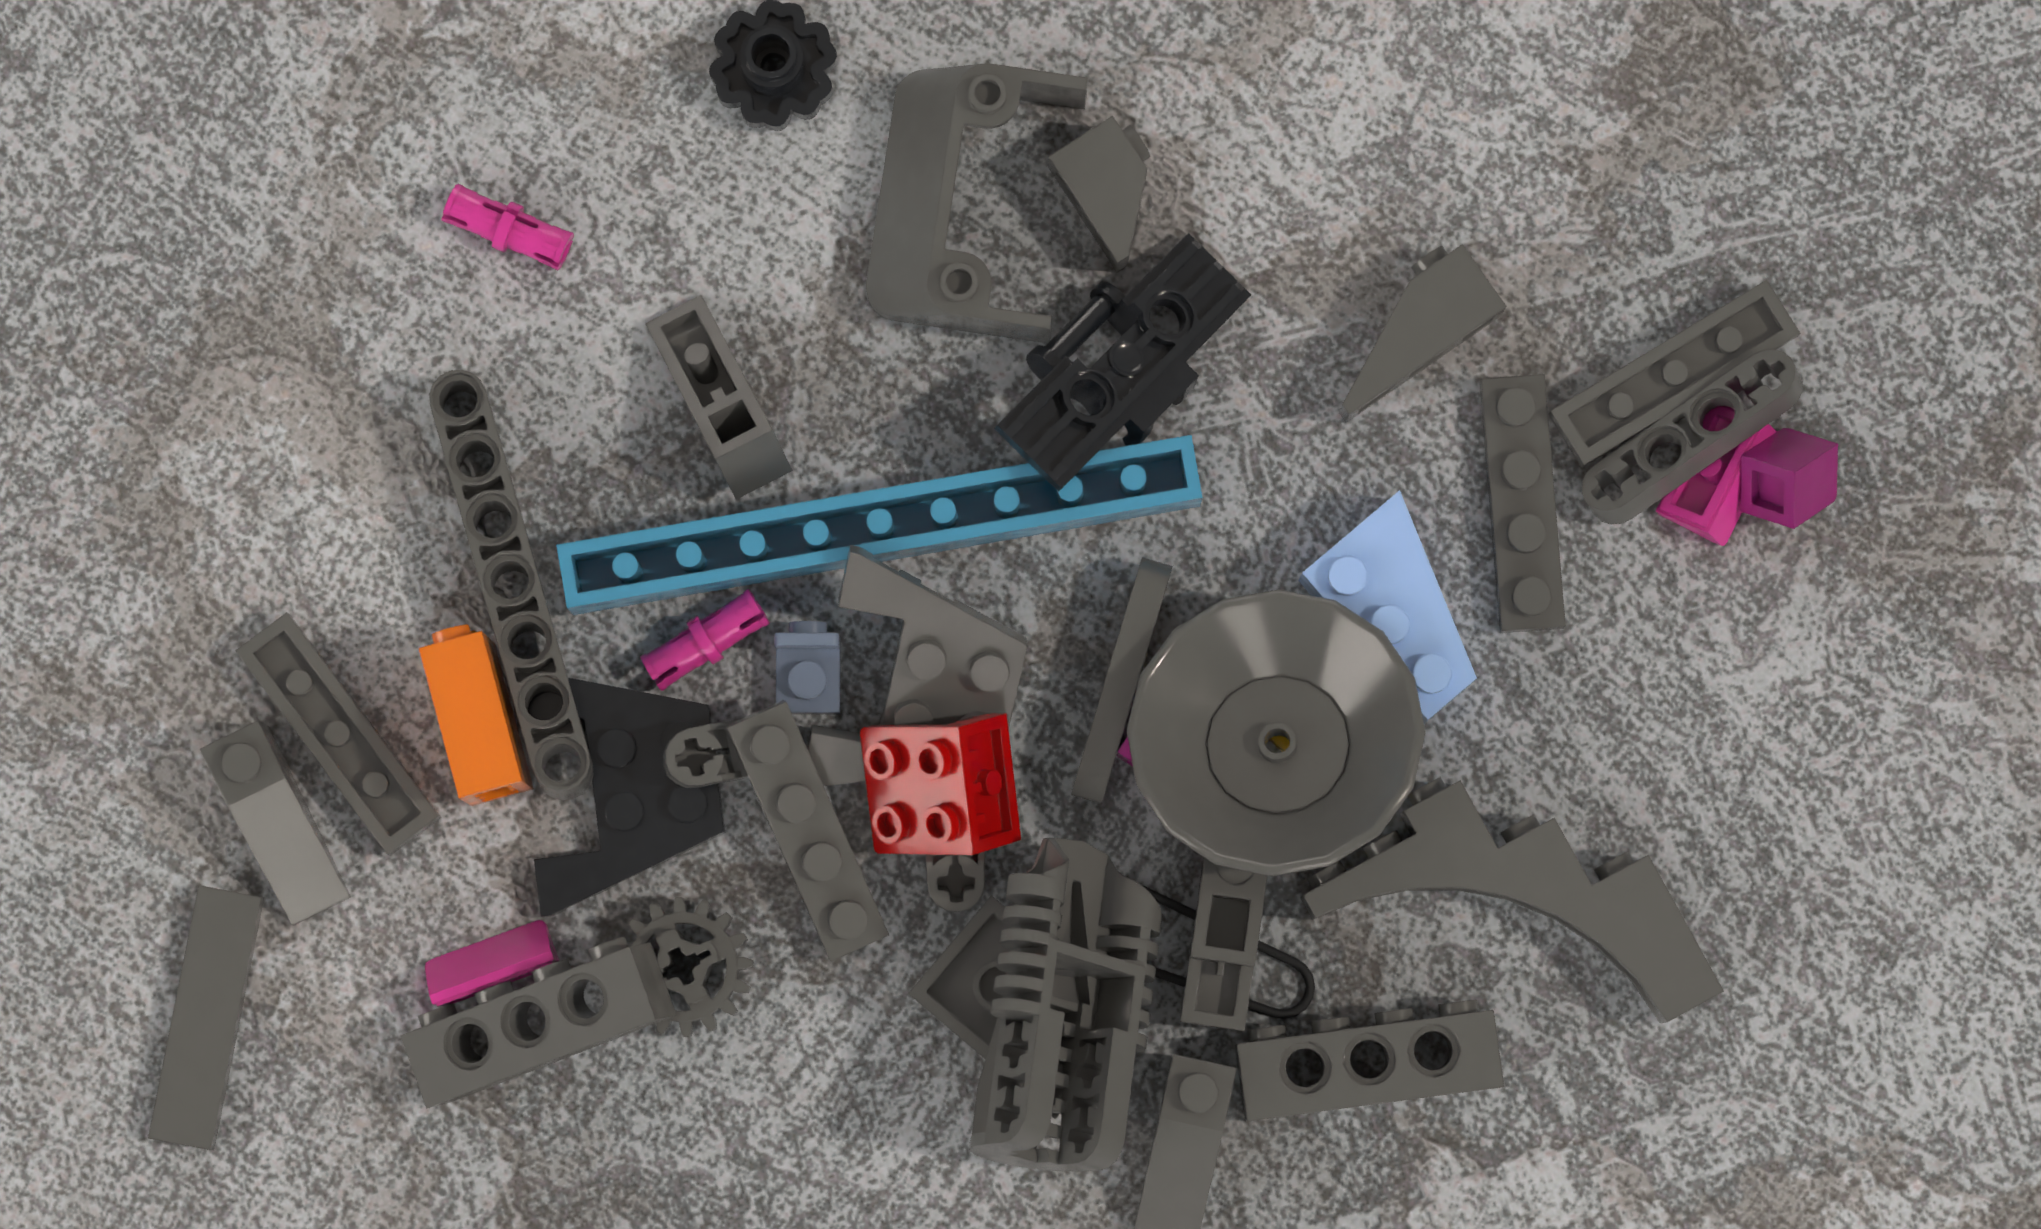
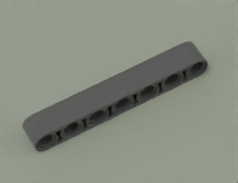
M450 370L440 375L432 384L429 393L430 407L527 752L541 789L552 798L572 800L582 795L589 788L594 775L593 763L486 389L481 380L473 373L464 370ZM466 392L477 398L474 410L464 417H453L444 412L446 401L456 393ZM482 451L494 458L492 469L481 477H469L460 470L462 461L473 452ZM500 511L510 516L511 524L509 529L499 537H485L477 531L479 521L489 512ZM509 571L523 573L529 580L526 590L515 598H504L494 592L497 579ZM534 631L546 638L544 650L532 659H521L511 652L513 641L524 632ZM550 691L558 694L563 699L561 711L550 720L535 719L528 712L530 701L541 692ZM563 752L574 754L580 759L581 765L578 773L572 779L558 782L546 775L545 768L552 756Z

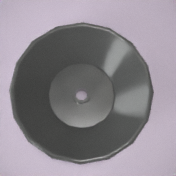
M1277 589L1222 599L1175 628L1139 676L1127 726V735L1136 785L1167 833L1215 865L1268 876H1278L1331 866L1382 833L1414 787L1425 738V727L1415 677L1382 630L1336 600ZM1274 736H1283L1290 742L1289 747L1281 753L1269 751L1266 748V744Z

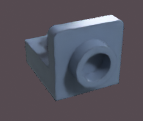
M789 622V633H775L774 646L776 648V703L785 700L792 714L840 715L841 638L839 633H827V622Z

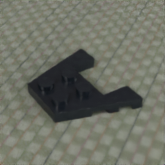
M568 678L580 720H585L587 744L593 763L594 775L592 785L600 850L534 859L541 917H552L591 896H596L620 882L649 868H654L726 833L720 784L699 788H685L675 784L667 776L663 767V753L666 745L677 733L688 728L712 724L709 705ZM550 691L541 692L530 701L528 712L535 719L550 720L561 711L563 699L558 694ZM516 713L517 726H518L519 728H521V727H520L519 720H518V716H517V713Z

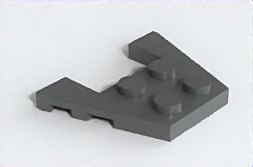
M850 545L838 598L839 607L903 619L880 725H947L987 713H1007L1009 728L1028 646L1026 637L956 599L953 602L922 585L921 580L901 569L898 572L876 560L869 551L859 546ZM811 725L807 749L823 786L866 781L860 733Z

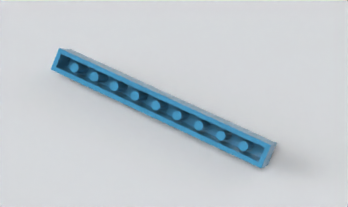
M1192 435L1100 450L1060 491L1053 487L1029 463L557 544L556 547L566 607L573 615L844 569L850 545L859 546L872 553L873 558L884 562L1196 508L1201 506L1203 497Z

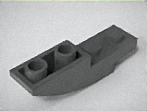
M1203 857L1180 1022L1245 1031L1268 875L1215 865Z

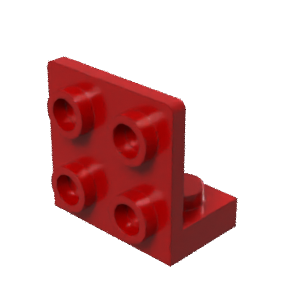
M987 713L947 725H871L860 730L873 847L876 853L975 855L1021 840L1007 713Z

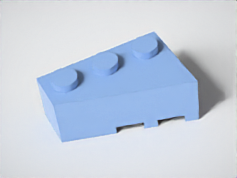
M1400 490L1302 572L1298 581L1311 596L1336 600L1385 633L1415 677L1424 724L1477 679Z

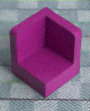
M1782 428L1742 454L1740 512L1795 529L1832 504L1837 497L1838 443L1794 429Z

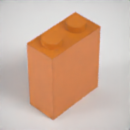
M468 624L446 628L431 634L434 644L420 647L419 652L458 798L471 806L533 790V784L495 643L482 631H470Z

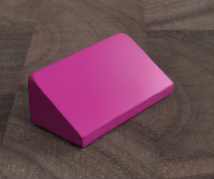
M1718 406L1711 409L1705 415L1703 428L1712 432L1726 428L1732 422L1735 410L1728 406ZM1770 424L1766 425L1664 496L1655 512L1713 543L1725 546L1742 514L1740 512L1742 454L1777 431Z
M537 920L426 962L425 973L432 1005L442 1007L474 997V994L508 981H511V983L531 976V972L536 969L558 962L559 958L547 924L543 920Z

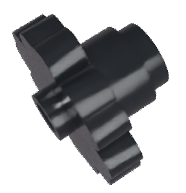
M765 0L758 7L755 16L749 12L736 11L729 17L726 26H723L715 34V47L721 57L711 63L709 68L710 78L716 87L720 103L727 108L741 107L743 119L748 126L782 131L789 124L792 114L800 119L810 120L817 115L821 105L831 98L833 88L827 74L838 63L837 52L831 43L827 27L818 22L806 24L804 10L800 5L796 3L782 4L776 0ZM778 58L785 62V65L777 71L769 72L762 70L764 63L769 59Z

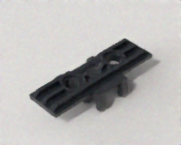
M1188 233L1126 296L1111 283L1105 281L1098 283L1090 292L1091 300L1045 346L1037 345L1027 354L1026 361L1029 368L1041 381L994 429L1053 487L1060 491L1123 426H1125L1128 432L1122 439L1123 443L1126 446L1141 444L1150 435L1155 421L1171 404H1180L1193 391L1199 375L1186 361L1233 315L1251 294ZM1165 306L1171 309L1179 321L1178 333L1167 335L1159 332L1150 320L1151 307ZM1106 320L1121 335L1091 368H1087L1078 358L1074 362L1069 359ZM1071 399L1081 403L1090 415L1082 414L1076 410Z

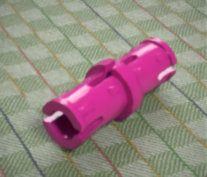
M456 184L451 191L441 219L445 223L466 229L491 241L492 248L505 253L510 249L538 260V262L550 266L557 271L560 270L565 262L574 237L573 232L554 225L552 226L524 213L522 205L512 201L505 205L482 196L461 184Z
M749 589L702 620L696 615L686 622L688 625L686 630L651 652L640 656L646 670L653 680L656 679L655 683L661 691H664L669 685L704 663L710 661L714 665L724 659L723 651L763 626L766 627L770 624L766 614L758 601L754 600L755 597Z

